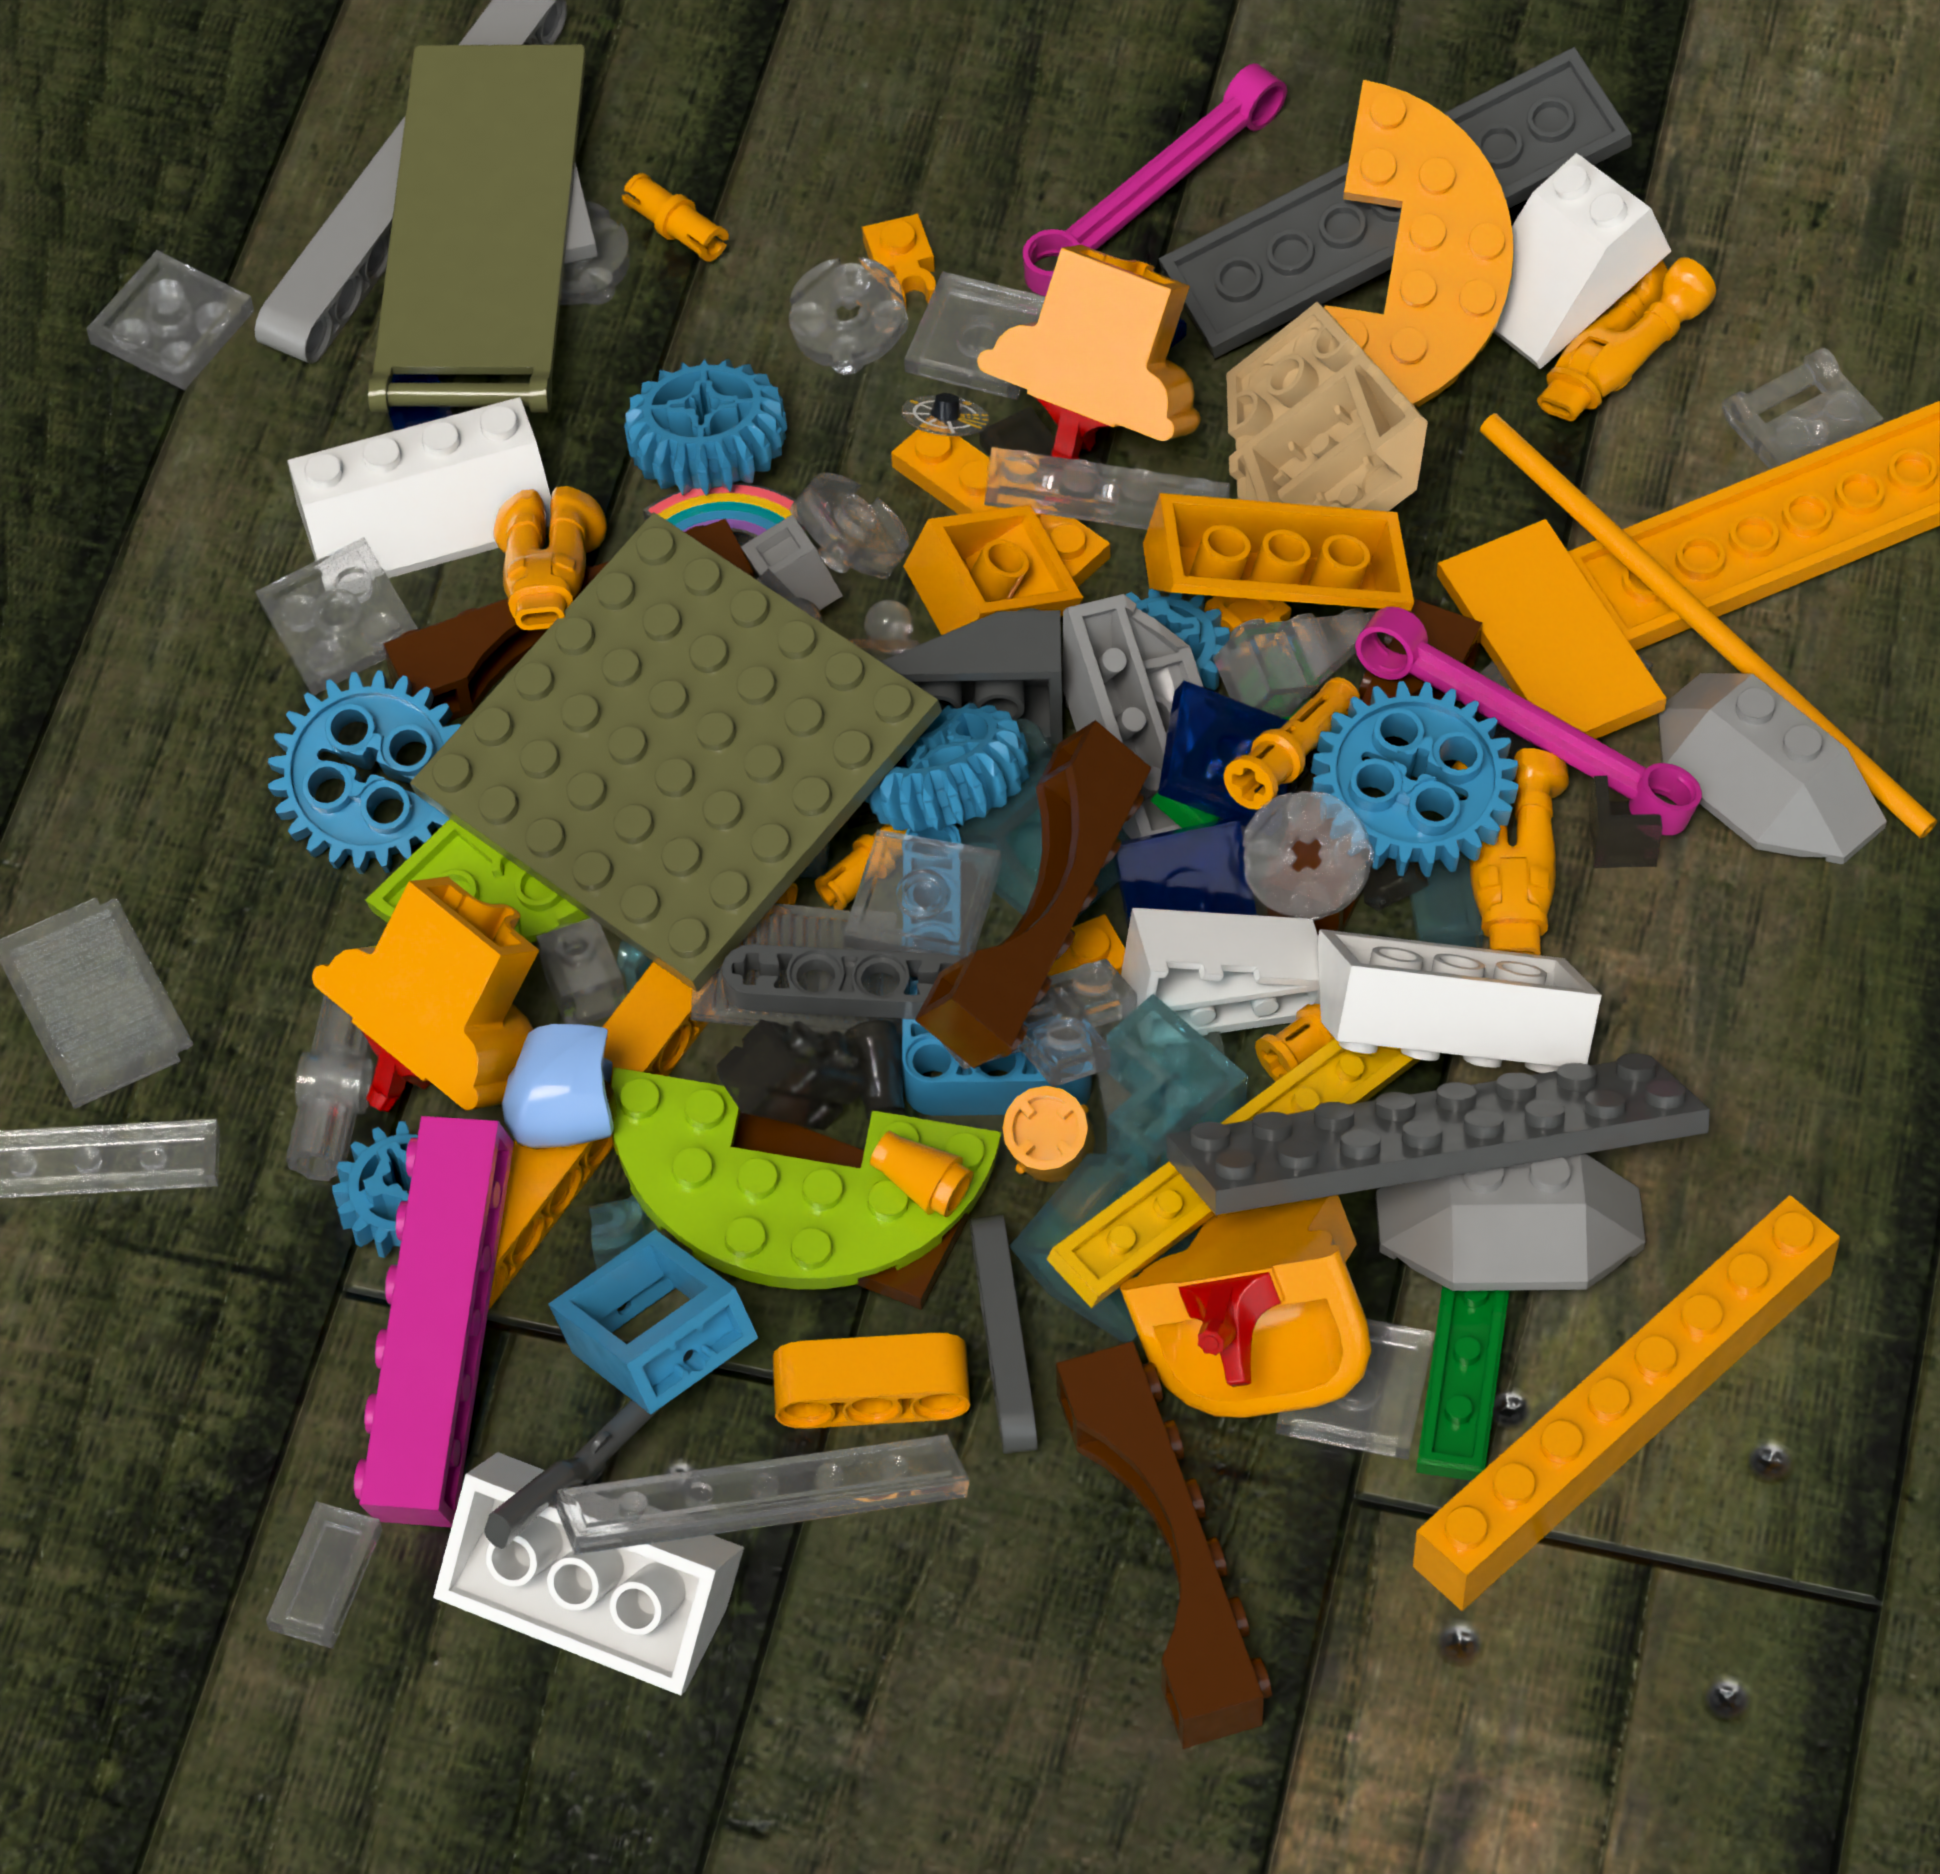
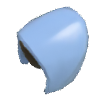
M549 1024L537 1027L528 1033L516 1066L508 1076L502 1100L504 1122L517 1144L533 1149L568 1147L611 1137L614 1130L617 1103L614 1090L610 1086L613 1064L612 1061L604 1058L608 1029L580 1024Z

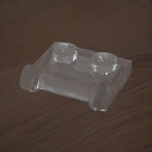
M1823 347L1806 355L1804 364L1748 394L1739 391L1722 402V410L1730 426L1769 469L1884 423V418L1841 373L1833 354ZM1813 385L1822 392L1820 395L1767 423L1759 416L1762 412Z

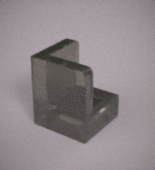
M1607 775L1594 776L1589 810L1593 868L1657 867L1663 828L1661 815H1632L1629 809V801H1610Z

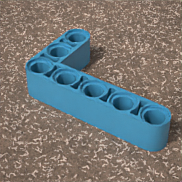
M954 824L947 825L942 831H937L935 827L927 828L920 833H914L911 828L906 830L904 837L903 952L949 954L963 959L962 850L960 833ZM933 855H935V856H942V857L936 858V859H928V858H926V857H928V856H933ZM932 908L942 909L939 912H925V910ZM910 977V995H917L918 977ZM902 1019L904 1091L907 1102L914 1110L921 1114L932 1116L1005 1115L1006 1110L1017 1096L1030 1088L1046 1085L1064 1089L1074 1096L1080 1105L1086 1104L1090 1099L1092 1090V1055L1088 1043L1083 1037L1074 1032L1062 1030L1027 1031L1021 1044L1010 1055L1004 1058L997 1055L983 1064L972 1068L917 1023L915 1019ZM1065 1069L1073 1073L1061 1076L1055 1075L1052 1072ZM995 1070L1008 1072L1003 1076H990L987 1074ZM938 1071L944 1073L937 1077H926L922 1075L925 1072Z

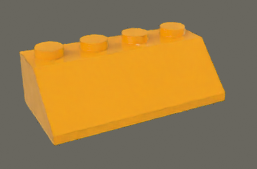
M1159 493L1143 541L1149 589L1170 593L1378 609L1399 607L1407 611L1412 610L1414 598L1397 512Z

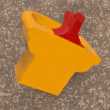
M1084 245L1061 248L1038 321L1007 329L998 338L993 349L984 350L979 354L977 363L981 371L1027 389V394L1036 398L1058 425L1054 448L1051 451L1050 466L1063 472H1073L1079 460L1080 450L1090 451L1096 443L1095 434L1101 427L1123 426L1159 441L1188 435L1198 428L1201 417L1199 412L1193 407L1195 397L1193 382L1182 367L1166 359L1189 291V285L1154 272V266L1142 261L1116 258Z
M449 877L409 881L376 946L346 949L336 955L330 964L319 965L313 970L312 981L316 988L353 1018L351 1022L362 1031L378 1057L373 1081L366 1097L370 1106L379 1111L389 1112L401 1096L406 1081L421 1089H426L430 1084H433L465 1110L502 1105L508 1076L516 1066L528 1033L534 1030L528 1018L512 1004L539 952L538 948L514 930L521 916L517 910L505 904L482 902L470 895Z
M1339 1195L1215 1215L1205 1222L1185 1251L1165 1256L1143 1269L1137 1277L1128 1279L1119 1287L1149 1363H1153L1164 1387L1187 1406L1212 1416L1248 1418L1319 1407L1344 1398L1365 1375L1372 1351L1368 1322L1345 1264L1357 1243Z

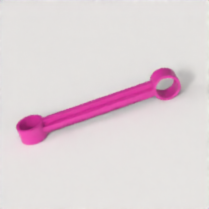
M1257 63L1244 67L1230 82L1222 103L1066 231L1057 229L1044 230L1034 234L1027 240L1023 248L1024 279L1027 286L1036 294L1046 297L1054 271H1046L1036 267L1034 264L1038 260L1048 256H1059L1063 247L1084 245L1094 250L1098 249L1244 127L1252 131H1258L1267 126L1284 104L1287 95L1286 84Z
M1385 607L1378 610L1356 639L1355 649L1358 659L1372 674L1383 679L1396 680L1410 673L1424 682H1430L1432 687L1445 694L1451 688L1455 689V700L1464 705L1476 700L1479 703L1477 712L1488 719L1495 717L1498 720L1497 724L1539 748L1553 753L1567 764L1629 798V809L1632 816L1641 826L1651 832L1660 835H1676L1681 833L1687 827L1701 801V787L1697 780L1686 770L1668 763H1656L1645 768L1428 644V635L1422 622L1405 609ZM1377 632L1386 633L1396 638L1403 645L1407 654H1399L1388 649L1380 641ZM1654 793L1660 794V795H1663V796L1669 798V799L1672 800L1676 805L1669 804V803H1667V802L1661 800V799L1658 798Z

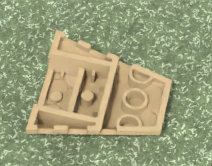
M1319 302L1309 307L1226 373L1228 433L1236 439V451L1229 456V474L1237 480V499L1390 511L1417 490L1428 421Z

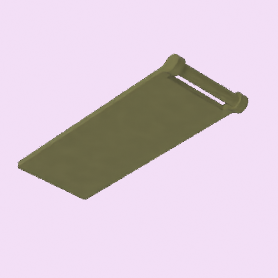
M418 45L414 48L375 360L368 386L369 409L372 413H390L391 407H485L518 397L521 398L524 407H530L531 413H550L552 406L553 365L586 53L583 45ZM393 374H532L529 383H392Z

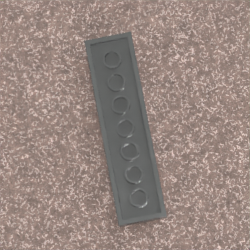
M1575 47L1444 113L1462 128L1479 147L1502 187L1508 209L1529 199L1534 190L1576 153L1592 165H1596L1632 146L1631 132ZM1349 162L1160 257L1159 262L1165 277L1190 286L1183 307L1215 359L1298 317L1316 302L1323 304L1392 268L1401 208L1344 200L1343 196Z
M1630 1053L1620 1056L1614 1062L1596 1065L1568 1063L1560 1066L1557 1071L1534 1075L1506 1073L1499 1076L1497 1081L1472 1085L1450 1082L1440 1085L1435 1091L1410 1095L1401 1092H1388L1379 1095L1376 1100L1355 1104L1326 1102L1319 1104L1314 1110L1293 1114L1264 1112L1254 1116L1253 1120L1225 1125L1217 1122H1202L1195 1124L1190 1130L1167 1134L1166 1158L1213 1213L1220 1215L1708 1133L1710 1109L1652 1056Z

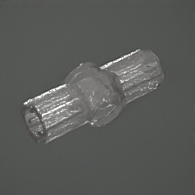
M326 995L323 996L311 1051H303L298 1064L295 1085V1098L298 1109L286 1156L290 1170L303 1174L307 1179L330 1181L332 1177L338 1175L336 1168L338 1162L347 1161L357 1114H365L369 1102L366 1100L372 1084V1064L370 1060L372 1048L362 1031L351 1022L353 1018Z

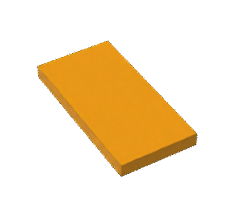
M1546 519L1438 562L1437 577L1462 615L1482 622L1480 643L1513 693L1594 739L1665 711L1666 696Z

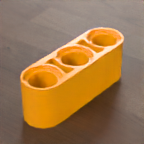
M921 1333L806 1340L782 1345L773 1354L775 1418L784 1426L809 1429L940 1421L961 1416L970 1407L967 1345L964 1339L957 1335L949 1333Z

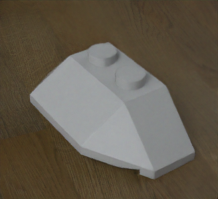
M1121 594L1067 607L1063 611L1062 689L1076 732L1096 720L1151 767L1140 790L1144 795L1143 803L1137 812L1122 826V830L1141 849L1190 836L1150 800L1214 718L1191 647L1159 621L1136 608L1137 604L1126 595Z
M1700 673L1666 701L1665 711L1657 714L1661 763L1673 764L1689 772L1701 787L1702 798L1699 804L1757 850L1797 857H1825L1826 862L1843 865L1886 827L1887 820L1848 749L1754 674Z
M1586 1153L1387 1186L1376 1190L1375 1200L1380 1253L1392 1259L1398 1257L1416 1272L1452 1291L1587 1290L1617 1269L1630 1256L1634 1257L1643 1251L1645 1247L1639 1188Z

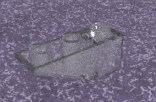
M1355 608L1342 612L1337 616L1315 618L1314 614L1306 613L1293 617L1288 621L1266 623L1264 619L1258 618L1246 621L1234 628L1231 632L1230 640L1213 657V660L1239 721L1246 722L1291 716L1357 656L1355 649L1356 639L1376 612L1364 613L1363 609Z

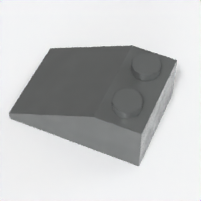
M1025 608L1018 611H998L881 661L937 698L941 710L948 705H952L953 708H962L968 703H975L977 708L993 705L997 711L1009 712L1012 720L1017 721L1019 731L1023 732L1027 744H1059L1063 741L1060 610L1041 611L1035 608Z

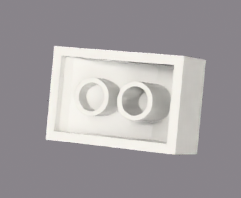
M1578 153L1573 155L1533 191L1512 226V275L1505 306L1493 333L1539 369L1543 368L1671 252L1652 209Z

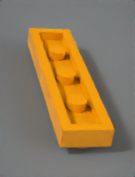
M931 417V418L928 419L926 422H929V421L933 420L934 418ZM937 420L931 423L938 426H944ZM929 424L926 427L920 426L891 452L892 467L958 515L1030 504L1077 587L1110 559V543L963 438L955 433H951V430L948 428L935 427Z

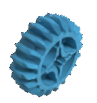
M705 358L701 365L689 367L681 362L680 370L674 373L661 370L658 382L647 381L642 383L641 394L630 398L629 412L625 413V434L629 455L633 457L634 465L642 470L644 479H657L661 489H668L677 485L682 495L696 488L702 489L707 496L711 488L722 486L731 492L733 483L739 480L753 483L755 471H770L771 459L782 455V445L784 440H786V413L778 388L770 384L767 374H754L750 364L734 368L730 359L724 360L719 365H710Z
M968 703L962 708H953L952 705H948L865 801L870 803L873 814L877 815L881 824L891 825L894 830L901 831L911 828L914 833H920L932 827H935L937 831H942L947 825L958 823L963 826L968 819L974 817L984 818L989 809L1006 805L1007 797L1015 796L1022 790L1021 784L1029 778L1028 766L1030 764L1026 754L1029 750L1024 734L1019 731L1017 721L1012 720L1009 712L997 711L993 705H985L977 708L975 703Z

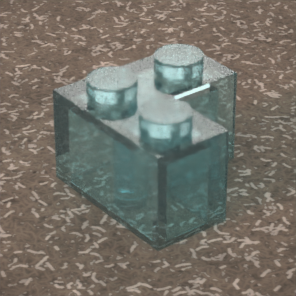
M1154 994L1149 996L1107 1034L1106 1072L1132 1094L1131 1097L1107 1117V1154L1139 1183L1169 1161L1166 1158L1167 1134L1190 1130L1192 1126L1202 1122L1221 1123L1246 1104L1248 1075Z

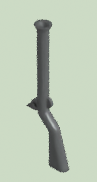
M693 1350L685 1353L683 1361L691 1358ZM631 1400L572 1458L553 1463L491 1512L485 1526L487 1539L495 1547L504 1549L567 1487L583 1482L589 1485L593 1484L605 1470V1462L661 1408L650 1415Z

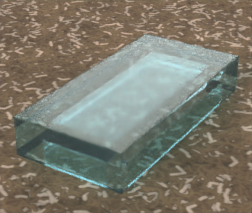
M1460 851L1457 869L1454 872H1450L1440 859L1434 860L1430 877L1424 876L1418 862H1410L1406 871V878L1417 941L1482 947L1483 929H1481L1480 912L1471 886L1469 858Z

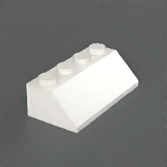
M520 397L287 460L297 506L326 595L499 548L494 540L493 533L496 516L504 502L522 490L534 489L541 496L546 511V535L550 531L551 495L537 442Z
M1324 929L1319 930L1317 946L1321 1022L1336 1041H1339V1046L1344 1049L1371 1054L1377 1052L1378 1046L1401 1048V1052L1404 1055L1427 1061L1438 1060L1440 1053L1463 1055V1059L1466 1062L1488 1068L1500 1067L1502 1060L1525 1062L1526 1068L1539 1073L1557 1071L1560 1066L1568 1063H1588L1602 995L1565 958Z
M497 1452L466 1473L433 1598L682 1695L687 1690L727 1609L744 1547L578 1484L567 1487L504 1549L495 1547L485 1535V1526L489 1514L544 1470Z

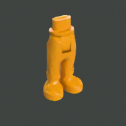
M1688 257L1677 259L1669 269H1667L1664 261L1661 260L1566 346L1555 367L1547 374L1548 387L1537 398L1540 408L1553 416L1567 421H1574L1584 409H1596L1602 404L1601 397H1605L1609 393L1618 391L1626 386L1632 379L1631 376L1665 341H1670L1678 333L1680 323L1698 316L1712 303L1716 295V286L1708 271L1698 262Z
M561 486L554 489L550 502L549 547L543 550L541 549L546 537V511L543 500L536 490L530 489L518 492L504 502L496 516L493 530L494 540L499 549L506 554L503 566V586L508 597L510 612L517 626L523 630L549 629L557 619L565 618L564 611L577 598L583 585L586 553H590L598 548L605 539L607 522L604 511L594 498L578 489L569 486Z
M1522 748L1514 756V760L1518 761L1514 782L1519 784L1518 796L1515 800V816L1517 819L1516 845H1509L1507 826L1499 825L1501 829L1497 843L1493 846L1481 841L1482 848L1479 859L1476 861L1469 859L1470 876L1474 899L1482 918L1481 931L1485 936L1489 937V949L1541 955L1540 936L1544 935L1548 930L1547 914L1553 899L1556 878V852L1551 818L1553 817L1552 798L1564 793L1569 785V776L1566 762L1553 753L1537 748ZM1456 761L1452 766V769L1457 770L1468 768L1460 761Z

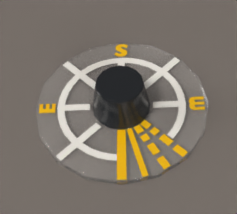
M950 393L920 396L910 399L902 405L901 416L908 424L919 430L936 435L967 436L982 432L989 426V415L982 407Z

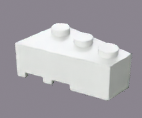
M1132 908L1120 985L1137 1044L1142 1045L1293 1023L1296 1021L1297 1011L1307 1004H1320L1318 934L1313 919Z

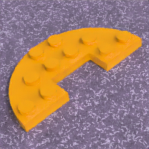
M1363 80L1343 199L1401 208L1384 314L1328 305H1325L1324 308L1413 406L1416 405L1418 408L1438 396L1457 381L1458 376L1475 359L1478 353L1482 352L1493 334L1505 306L1512 275V225L1502 187L1491 165L1479 147L1462 128L1431 104L1408 92L1385 84Z

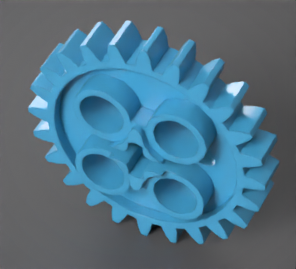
M377 670L371 687H364L355 671L351 672L349 690L341 692L331 679L326 680V690L329 698L322 702L307 692L304 698L311 711L306 716L292 711L287 712L286 716L296 730L293 735L286 733H275L274 735L275 741L286 751V755L268 758V764L273 771L283 774L284 777L269 783L268 788L273 796L289 797L275 808V811L281 820L297 818L288 829L289 834L295 841L311 835L306 849L312 857L316 858L330 847L329 862L333 868L339 869L344 864L348 855L353 858L354 867L359 874L365 873L370 858H377L384 872L389 873L392 867V855L401 853L406 861L414 853L413 846L418 843L423 845L432 836L431 833L436 828L440 829L449 818L415 793L404 790L403 787L378 775H370L366 783H364L354 767L334 761H322L319 759V755L327 751L365 770H371L376 761L388 778L410 783L458 730L461 724L445 726L453 715L447 703L438 705L430 710L434 695L429 687H424L414 697H411L412 684L407 676L403 675L397 681L394 688L390 689L383 671ZM357 721L368 725L367 734L359 743L349 746L338 742L339 733L347 724ZM421 742L427 746L424 757L418 763L405 766L396 762L397 753L405 744ZM335 778L345 782L344 792L337 800L329 803L316 800V791L324 781ZM398 799L404 803L401 815L393 822L384 824L374 821V810L384 800Z
M1399 681L1396 695L1393 698H1388L1379 686H1375L1372 690L1370 706L1359 698L1352 697L1349 703L1348 716L1338 712L1333 713L1331 732L1321 731L1317 750L1320 753H1316L1313 756L1311 773L1317 776L1313 778L1311 796L1323 798L1319 803L1318 818H1336L1330 835L1333 840L1341 839L1348 835L1353 837L1349 852L1350 856L1355 857L1367 848L1373 851L1372 868L1377 870L1387 858L1396 859L1398 876H1404L1410 862H1418L1424 876L1430 877L1434 860L1439 859L1450 872H1454L1457 869L1460 851L1473 861L1478 860L1482 848L1481 841L1494 846L1497 843L1501 829L1499 825L1508 826L1513 809L1509 804L1515 803L1519 784L1512 781L1516 776L1518 761L1506 759L1511 745L1510 738L1492 739L1495 735L1498 720L1493 717L1478 723L1475 718L1479 703L1474 700L1462 709L1454 706L1456 690L1452 688L1441 700L1434 699L1430 682L1424 683L1419 696H1411L1405 682ZM1392 736L1400 737L1409 744L1395 746L1385 741V738ZM1363 757H1370V759L1362 760ZM1457 760L1464 763L1468 768L1461 770L1452 769L1445 765L1444 761ZM1412 776L1418 777L1417 781L1410 779ZM1367 787L1378 788L1385 793V796L1370 797L1362 793L1361 789ZM1464 796L1467 797L1466 800H1459V798ZM1434 811L1441 814L1445 819L1442 821L1427 820L1420 815V812Z

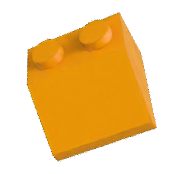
M1030 504L928 519L903 565L941 635L998 611H1018L1025 608H1035L1041 611L1060 610V617H1062L1063 611L1067 607L1079 605L1083 599L1081 592Z

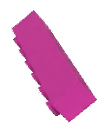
M421 1116L418 1138H411L408 1143L406 1171L408 1176L411 1177L408 1201L400 1202L396 1214V1235L398 1240L401 1241L398 1264H392L388 1269L385 1284L386 1300L391 1305L387 1329L382 1328L379 1331L375 1345V1362L377 1368L381 1369L377 1394L371 1393L365 1407V1429L370 1434L366 1459L358 1461L354 1476V1492L356 1498L360 1500L359 1505L376 1522L452 1528L461 1492L514 1146L513 1140L499 1121Z

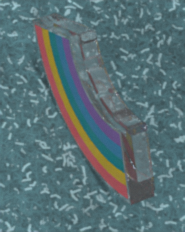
M733 483L731 492L723 486L711 488L707 496L702 489L693 488L685 495L677 491L643 509L644 522L655 512L683 532L695 526H706L726 518L739 545L746 544L792 514L804 532L814 525L813 511L801 502L776 490L746 483Z

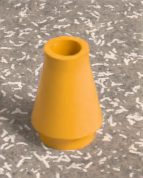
M888 1131L881 1138L870 1159L871 1166L886 1175L928 1215L936 1211L945 1217L950 1216L964 1198L973 1178V1171L962 1165V1157L902 1138L892 1131Z

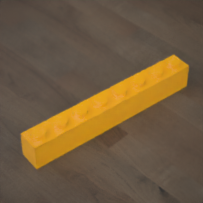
M1789 1195L1417 1529L1413 1567L1461 1611L1465 1610L1823 1284L1832 1274L1840 1236Z

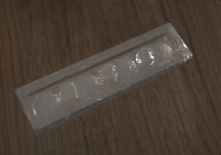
M991 447L984 505L1008 508L1030 504L1035 513L1147 530L1159 493L1229 498L1230 483L1151 472L1145 469L1099 464L1081 459L1073 460L1040 455L1022 450L1014 451Z

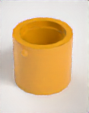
M1047 1085L1030 1088L1017 1096L1006 1110L1002 1126L1005 1144L1018 1163L1015 1167L1016 1172L1019 1174L1026 1172L1036 1180L1050 1183L1069 1180L1080 1173L1092 1158L1095 1145L1093 1125L1087 1116L1088 1106L1085 1104L1080 1105L1078 1100L1064 1089Z

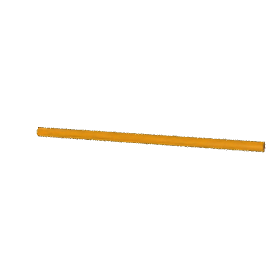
M1497 413L1490 415L1483 422L1479 431L1740 673L1754 674L1843 744L1852 756L1872 795L1914 834L1922 839L1935 827L1938 820Z

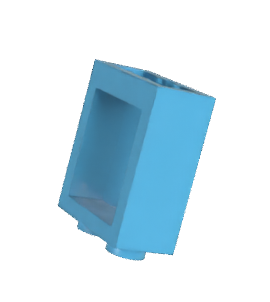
M657 1230L647 1234L548 1304L571 1352L650 1415L758 1339L736 1288ZM675 1288L691 1299L628 1344H625L612 1334L613 1331ZM627 1302L623 1310L617 1311L619 1307ZM693 1350L691 1358L683 1361L685 1353Z

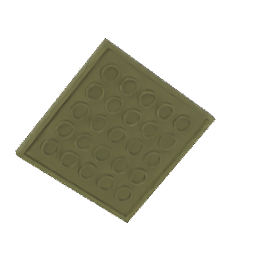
M653 512L564 611L565 618L557 619L412 779L410 784L417 796L698 993L723 964L725 957L739 946L939 716L942 710L937 698Z

